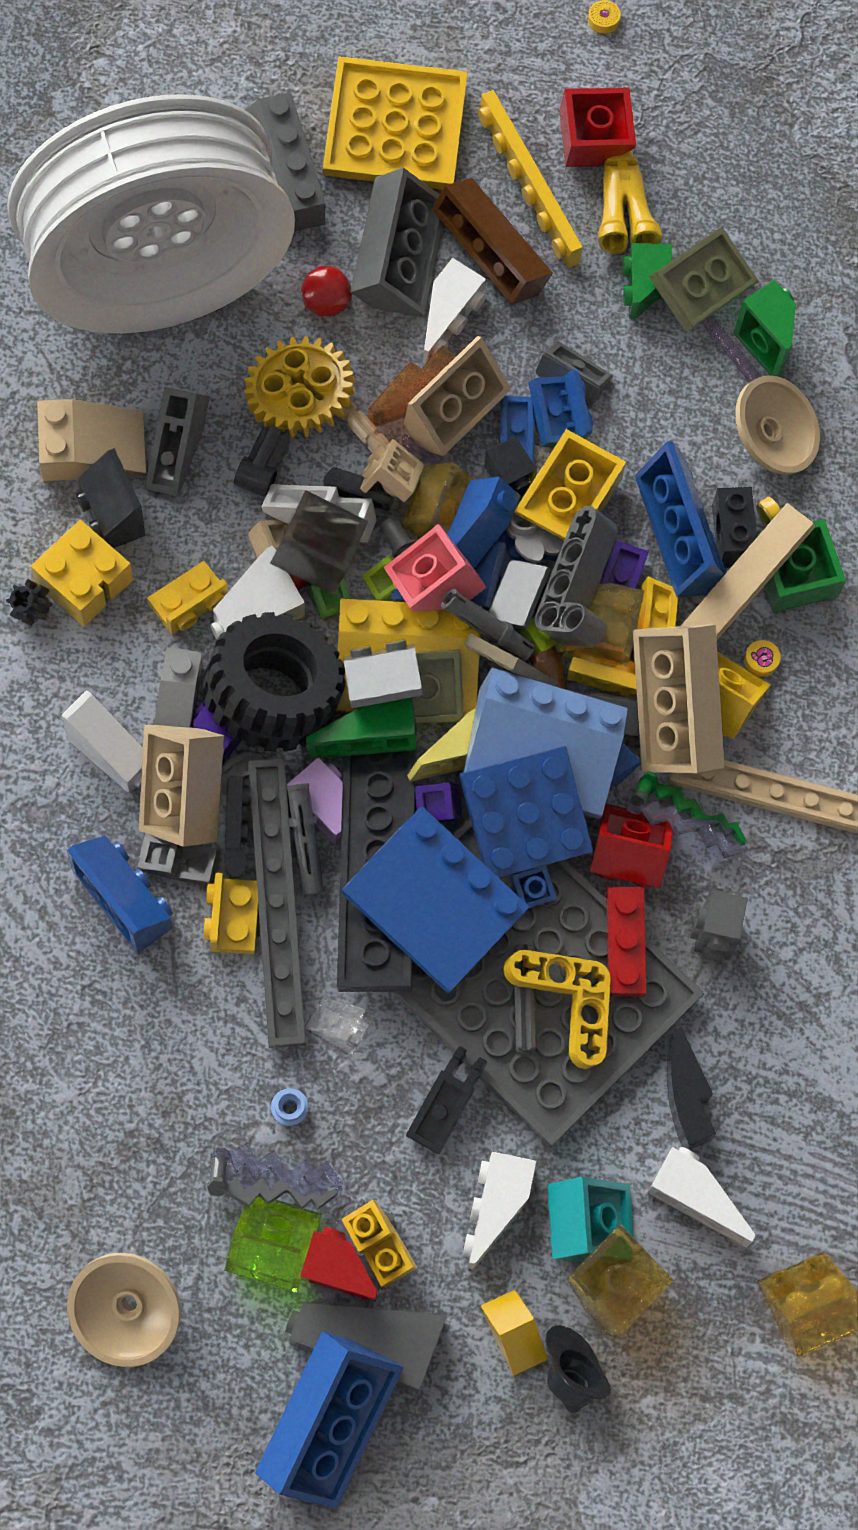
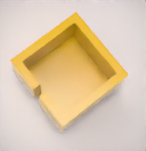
M81 519L30 566L34 582L38 586L42 585L48 588L50 591L47 595L83 627L106 607L104 590L100 587L103 583L106 597L112 601L133 581L131 563Z

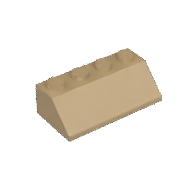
M716 625L633 630L642 772L700 773L723 769L724 752Z

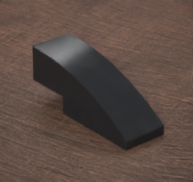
M682 1027L675 1029L670 1037L667 1056V1091L675 1131L681 1146L692 1150L710 1142L716 1134L702 1105L710 1100L713 1092Z

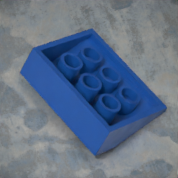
M422 806L340 891L447 993L464 978L529 908L520 897Z

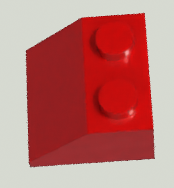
M629 87L564 89L559 114L565 167H597L604 164L611 157L620 156L636 148Z
M605 803L590 872L597 873L605 879L613 880L618 878L631 881L639 887L661 888L671 850L674 819Z
M324 1227L322 1233L313 1231L300 1275L302 1281L376 1302L377 1290L352 1243L346 1241V1233Z

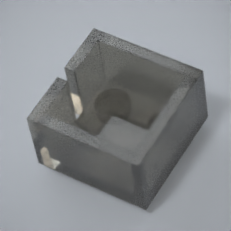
M305 490L292 513L270 564L334 594L348 570L368 521Z

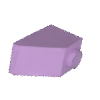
M317 758L289 782L286 787L309 783L313 815H317L318 820L315 826L337 846L341 842L343 782L341 780L343 777L331 763L325 765Z

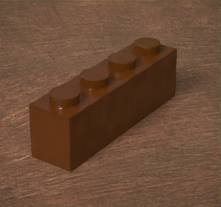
M473 178L445 185L431 209L511 304H515L539 296L553 272Z

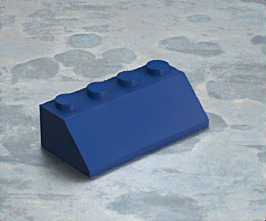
M667 441L638 471L635 479L676 596L679 598L708 595L726 574L725 566L719 556L714 535L710 530L704 513V506L698 496L693 475L689 470L686 458L673 441Z
M322 1331L255 1474L280 1495L337 1509L404 1367L351 1339Z

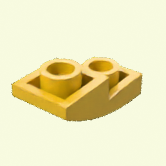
M371 1200L341 1219L358 1252L364 1253L381 1287L386 1288L417 1269L403 1241L375 1200Z

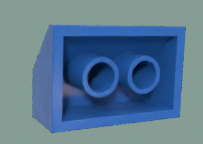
M104 835L72 845L67 849L73 873L137 954L173 929L170 918L173 914L171 908L161 896L155 899L148 890L151 884L140 869L134 872L126 861L130 858L119 842L116 841L112 844Z

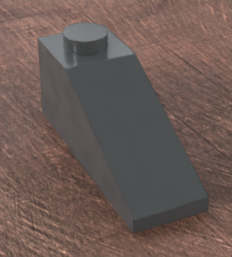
M164 387L145 489L179 496L204 430L210 396Z

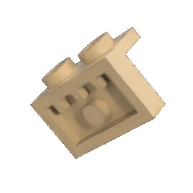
M392 439L385 448L379 445L367 460L369 464L361 473L364 480L360 490L366 493L379 481L388 494L398 497L405 502L413 494L424 464Z

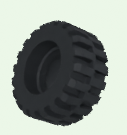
M264 612L261 617L252 614L243 617L242 622L235 621L230 624L226 632L221 633L216 640L204 674L203 693L206 696L205 703L210 713L215 712L213 716L215 722L221 728L225 726L228 729L227 734L235 740L239 737L246 741V746L255 748L258 745L264 747V751L276 752L277 748H283V751L296 750L298 744L301 747L307 746L306 737L329 725L334 717L345 689L344 663L341 659H338L340 653L335 645L327 643L328 637L321 630L316 632L312 629V624L304 619L302 622L293 619V615L285 613L282 617L275 616L274 612ZM256 668H269L280 671L295 681L302 693L293 696H279L268 693L254 684L246 671Z

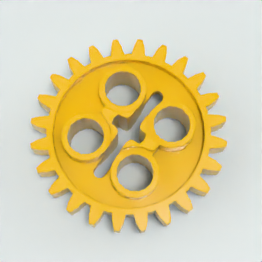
M305 336L302 343L297 344L295 338L291 337L290 345L285 346L279 340L277 341L278 350L274 351L266 347V358L261 356L255 357L258 367H248L250 377L244 379L247 388L244 390L249 411L254 413L257 423L263 421L265 427L275 426L283 432L289 429L291 438L295 437L298 430H302L305 437H308L310 428L314 427L316 431L322 433V423L325 422L333 427L334 421L332 416L344 417L342 406L351 407L350 396L355 395L353 371L351 370L349 360H345L343 351L335 352L333 343L323 347L322 339L318 338L314 344H310L308 336Z

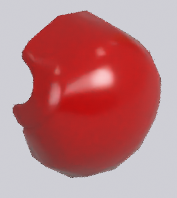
M319 266L310 271L305 277L300 290L305 307L318 316L333 317L346 309L352 297V293H350L351 285L347 276L340 269L333 266Z

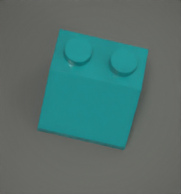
M578 1177L547 1184L551 1229L550 1244L553 1260L579 1263L636 1259L630 1184L588 1177Z

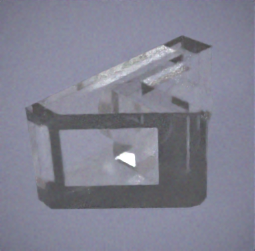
M320 997L304 1023V1028L310 1034L343 1053L353 1055L361 1040L365 1037L375 1016L367 1009Z

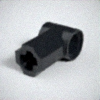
M263 426L249 456H244L238 466L234 485L266 497L271 484L275 483L278 473L277 468L290 443V437L277 427Z

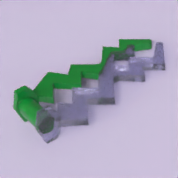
M650 771L639 778L635 792L629 797L628 811L635 815L643 812L651 825L668 821L676 836L695 831L699 833L706 849L717 845L723 858L744 854L748 848L745 846L747 840L737 822L727 823L724 814L704 815L696 799L685 800L681 787L658 784L657 775ZM655 792L658 801L671 798L675 806L661 809L658 801L649 803L648 796ZM690 811L692 819L682 820L679 813ZM718 827L720 832L713 833L711 828ZM732 834L741 846H729L725 838Z

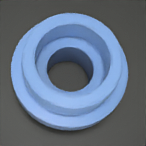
M296 1089L281 1090L272 1100V1115L278 1123L284 1126L298 1125L308 1114V1101L305 1095ZM286 1103H294L297 1106V1110L293 1114L285 1113L283 1106Z

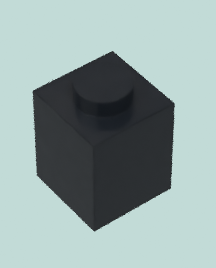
M515 436L486 451L484 467L490 477H500L520 496L525 494L536 478L537 468L517 437Z

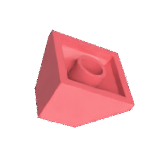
M439 524L383 567L413 612L444 610L441 608L442 598L453 588L469 600L486 588L474 568Z

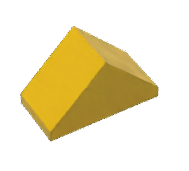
M515 1289L480 1306L513 1377L548 1360L535 1320Z

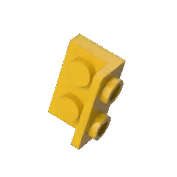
M202 561L149 596L147 603L168 631L174 634L178 630L185 631L197 622L198 617L208 610L213 612V609L228 593V584L224 579L219 580L207 563Z
M580 646L576 648L567 680L624 697H628L630 694L636 695L635 662Z
M215 873V883H208L206 905H213L212 918H205L204 940H210L211 952L255 955L258 917L257 881L223 879V873Z

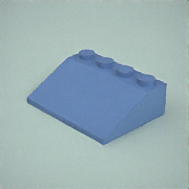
M491 668L479 689L464 772L566 746L583 814L600 819L604 811L623 741L628 708Z

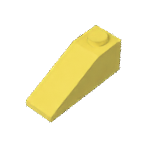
M476 708L469 711L465 717L417 760L408 774L410 782L465 769Z

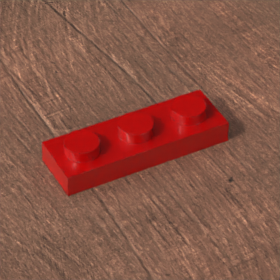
M607 887V968L610 973V997H645L644 887Z

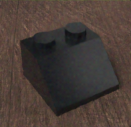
M115 448L110 449L78 478L80 492L75 494L82 512H90L93 521L89 522L90 528L111 547L116 548L146 535L141 504Z

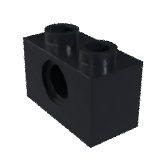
M752 487L717 488L712 503L716 547L725 568H731L757 538Z

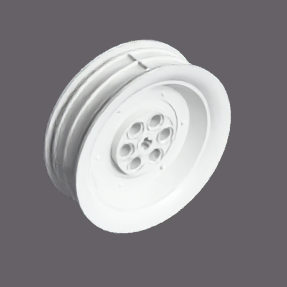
M186 94L160 95L130 100L94 112L63 128L44 142L18 171L12 182L7 203L8 217L12 229L24 245V251L29 262V286L38 306L53 319L77 329L98 333H137L167 328L205 316L235 301L259 284L272 272L287 252L295 229L294 210L289 197L277 183V177L271 166V145L260 122L241 107L217 98Z

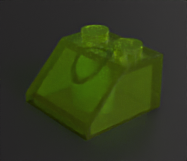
M258 1196L249 1208L245 1206L233 1233L224 1271L237 1274L242 1278L267 1283L278 1289L298 1292L302 1282L300 1275L313 1231H318L322 1213L306 1208L301 1210L296 1205L279 1200H274L267 1205Z

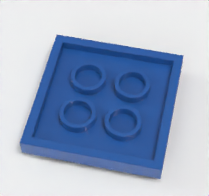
M566 746L459 773L481 861L498 878L593 852Z

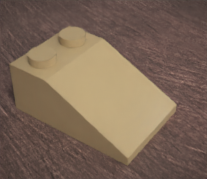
M75 399L37 401L39 464L43 481L78 480L101 456L115 448L128 477L147 476L143 411Z

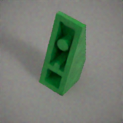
M413 698L362 706L306 737L310 759L417 750Z

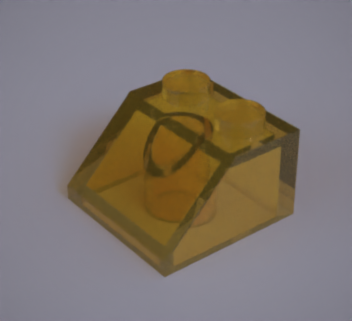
M454 462L424 466L402 526L419 539L438 524L448 534L469 481L474 479Z
M613 583L599 584L589 610L606 622L607 630L603 640L594 647L559 644L557 654L570 658H580L582 655H587L599 659L601 665L610 667L622 665L627 667L634 642L633 630L637 628L644 590Z
M618 1225L567 1278L584 1310L610 1337L623 1335L674 1281L622 1225Z

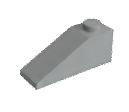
M166 647L154 725L193 727V715L196 711L203 673L202 652Z

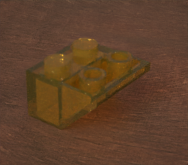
M825 1251L758 1280L759 1288L782 1337L797 1357H801L858 1331V1291Z

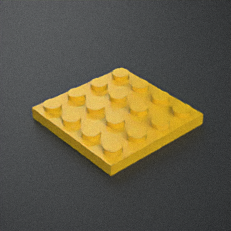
M338 56L322 176L374 182L375 177L404 167L432 189L443 190L445 185L454 183L467 71Z

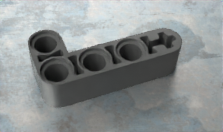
M592 506L581 508L572 519L535 616L536 627L562 645L594 647L603 640L607 630L606 622L590 611L589 608L617 537L618 528L613 521Z

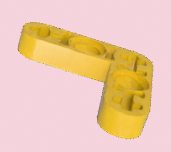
M519 950L505 961L503 967L504 975L511 984L518 987L572 995L569 1057L572 1063L582 1069H590L601 1063L607 1051L610 973L607 967L593 960L530 950ZM522 960L524 967L535 969L540 966L539 972L529 971L521 976V970L515 968V965ZM556 964L563 968L566 976L563 983H556L550 978L548 971L550 965ZM591 971L593 978L598 979L599 981L592 987L591 982L588 979L579 978L578 980L573 982L575 976L582 977L587 975ZM583 1006H592L597 1011L598 1020L596 1024H588L583 1020L581 1015ZM596 1032L597 1034L589 1037L588 1041V1033ZM587 1042L589 1049L595 1052L588 1059L587 1054L580 1049Z

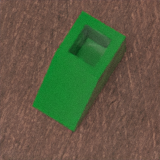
M632 243L629 256H623L622 274L623 276H628V285H624L623 305L629 306V319H636L661 297L649 276L672 261V244Z

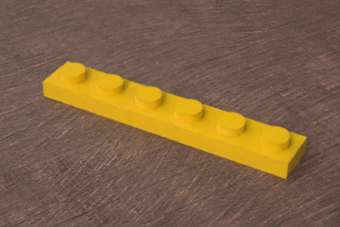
M494 90L482 94L481 106L478 109L479 120L484 128L488 127L492 133V140L496 151L499 154L503 153L511 177L514 180L518 179L526 204L528 206L532 205L536 211L540 229L549 234L556 257L558 259L562 258L568 269L580 264L583 246Z

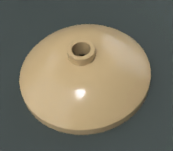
M777 376L759 377L749 382L742 389L736 403V425L740 439L748 453L761 466L777 474L791 475L807 468L814 461L818 453L820 429L814 409L806 396L794 384Z
M113 1253L93 1260L76 1276L68 1294L67 1315L76 1339L91 1355L114 1366L134 1367L155 1360L170 1346L179 1329L181 1305L174 1284L159 1266L138 1255ZM126 1297H133L137 1305L132 1306L128 1304Z

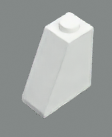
M273 545L264 550L213 609L214 623L211 624V629L216 639H218L221 633L226 632L230 624L235 621L242 622L243 617L252 614L261 617L264 612H274L275 616L282 617L285 613L293 615L294 620L305 617V602Z
M86 690L62 714L67 740L129 794L136 787L141 789L143 747Z

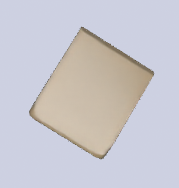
M278 519L258 521L248 534L257 558L266 548L272 545L278 555L298 546L290 524Z

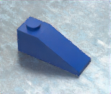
M500 477L469 481L447 534L473 568L478 565L509 526L521 497Z

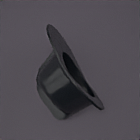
M561 1325L552 1326L546 1332L545 1338L547 1351L552 1360L547 1384L551 1392L562 1401L568 1412L576 1413L593 1399H605L611 1393V1386L589 1343L579 1333L569 1327Z

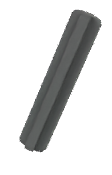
M519 944L515 945L513 954L519 950L534 951L532 945ZM522 960L515 965V968L521 970V976L529 971H534V969L524 967ZM514 985L516 1050L521 1053L534 1052L536 1050L535 989Z

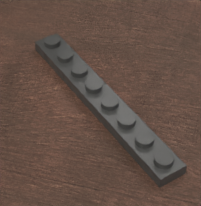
M284 758L248 761L268 1045L269 1048L306 1046Z

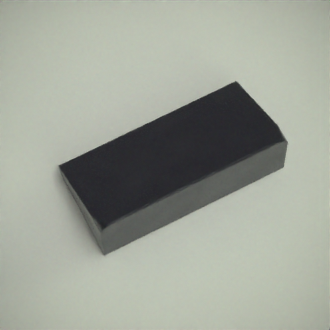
M336 467L331 468L325 475L323 480L324 486L337 487L339 496L344 498L372 499L375 508L390 511L395 497L388 494L379 481L364 493L360 490L364 477Z

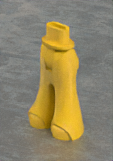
M633 150L607 159L604 163L603 176L604 209L598 232L600 248L611 254H621L625 251L628 243V234L624 220L623 205H627L630 245L632 243L659 244L662 239L661 229L650 213L643 177L638 160L633 157Z

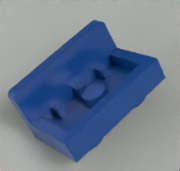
M578 369L570 370L565 376L533 378L528 383L542 447L556 446L566 429L584 439L592 434L593 420L587 409L585 400L586 388L581 380Z

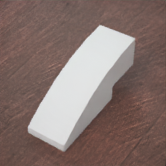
M271 484L261 506L264 513L282 522L308 532L346 541L368 543L377 521L372 499L341 498L338 495L337 487Z

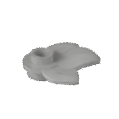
M515 513L509 526L506 528L507 534L515 540L516 551L531 562L540 563L544 554L559 555L564 540Z

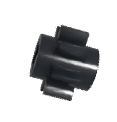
M29 579L26 580L25 586L14 585L10 598L6 599V602L10 603L13 608L10 616L18 620L22 619L23 623L33 626L34 619L46 620L49 607L53 606V603L49 602L46 597L50 590L42 585L38 586L36 582Z

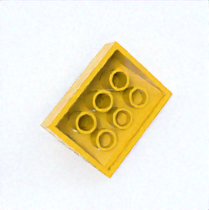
M340 599L338 652L340 655L338 659H341L344 663V656L351 655V649L371 646L372 651L386 649V643L397 640H406L407 645L415 644L416 652L460 649L464 717L469 711L476 708L479 654L467 648L464 643L470 633L480 638L478 631L446 610L413 612L406 602ZM346 672L344 674L346 680L345 689L335 713H351L357 709V707L351 708Z

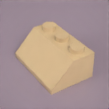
M477 336L408 403L404 425L419 449L444 456L511 390L509 383L482 337Z
M144 725L139 814L140 832L183 847L218 842L224 735L199 728Z

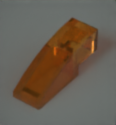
M442 345L422 369L410 361L368 408V419L378 427L404 418L408 403L456 355Z

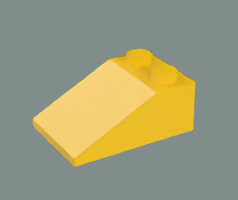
M566 429L514 513L565 540L572 519L581 508L592 506L599 512L604 509L623 478L626 461Z

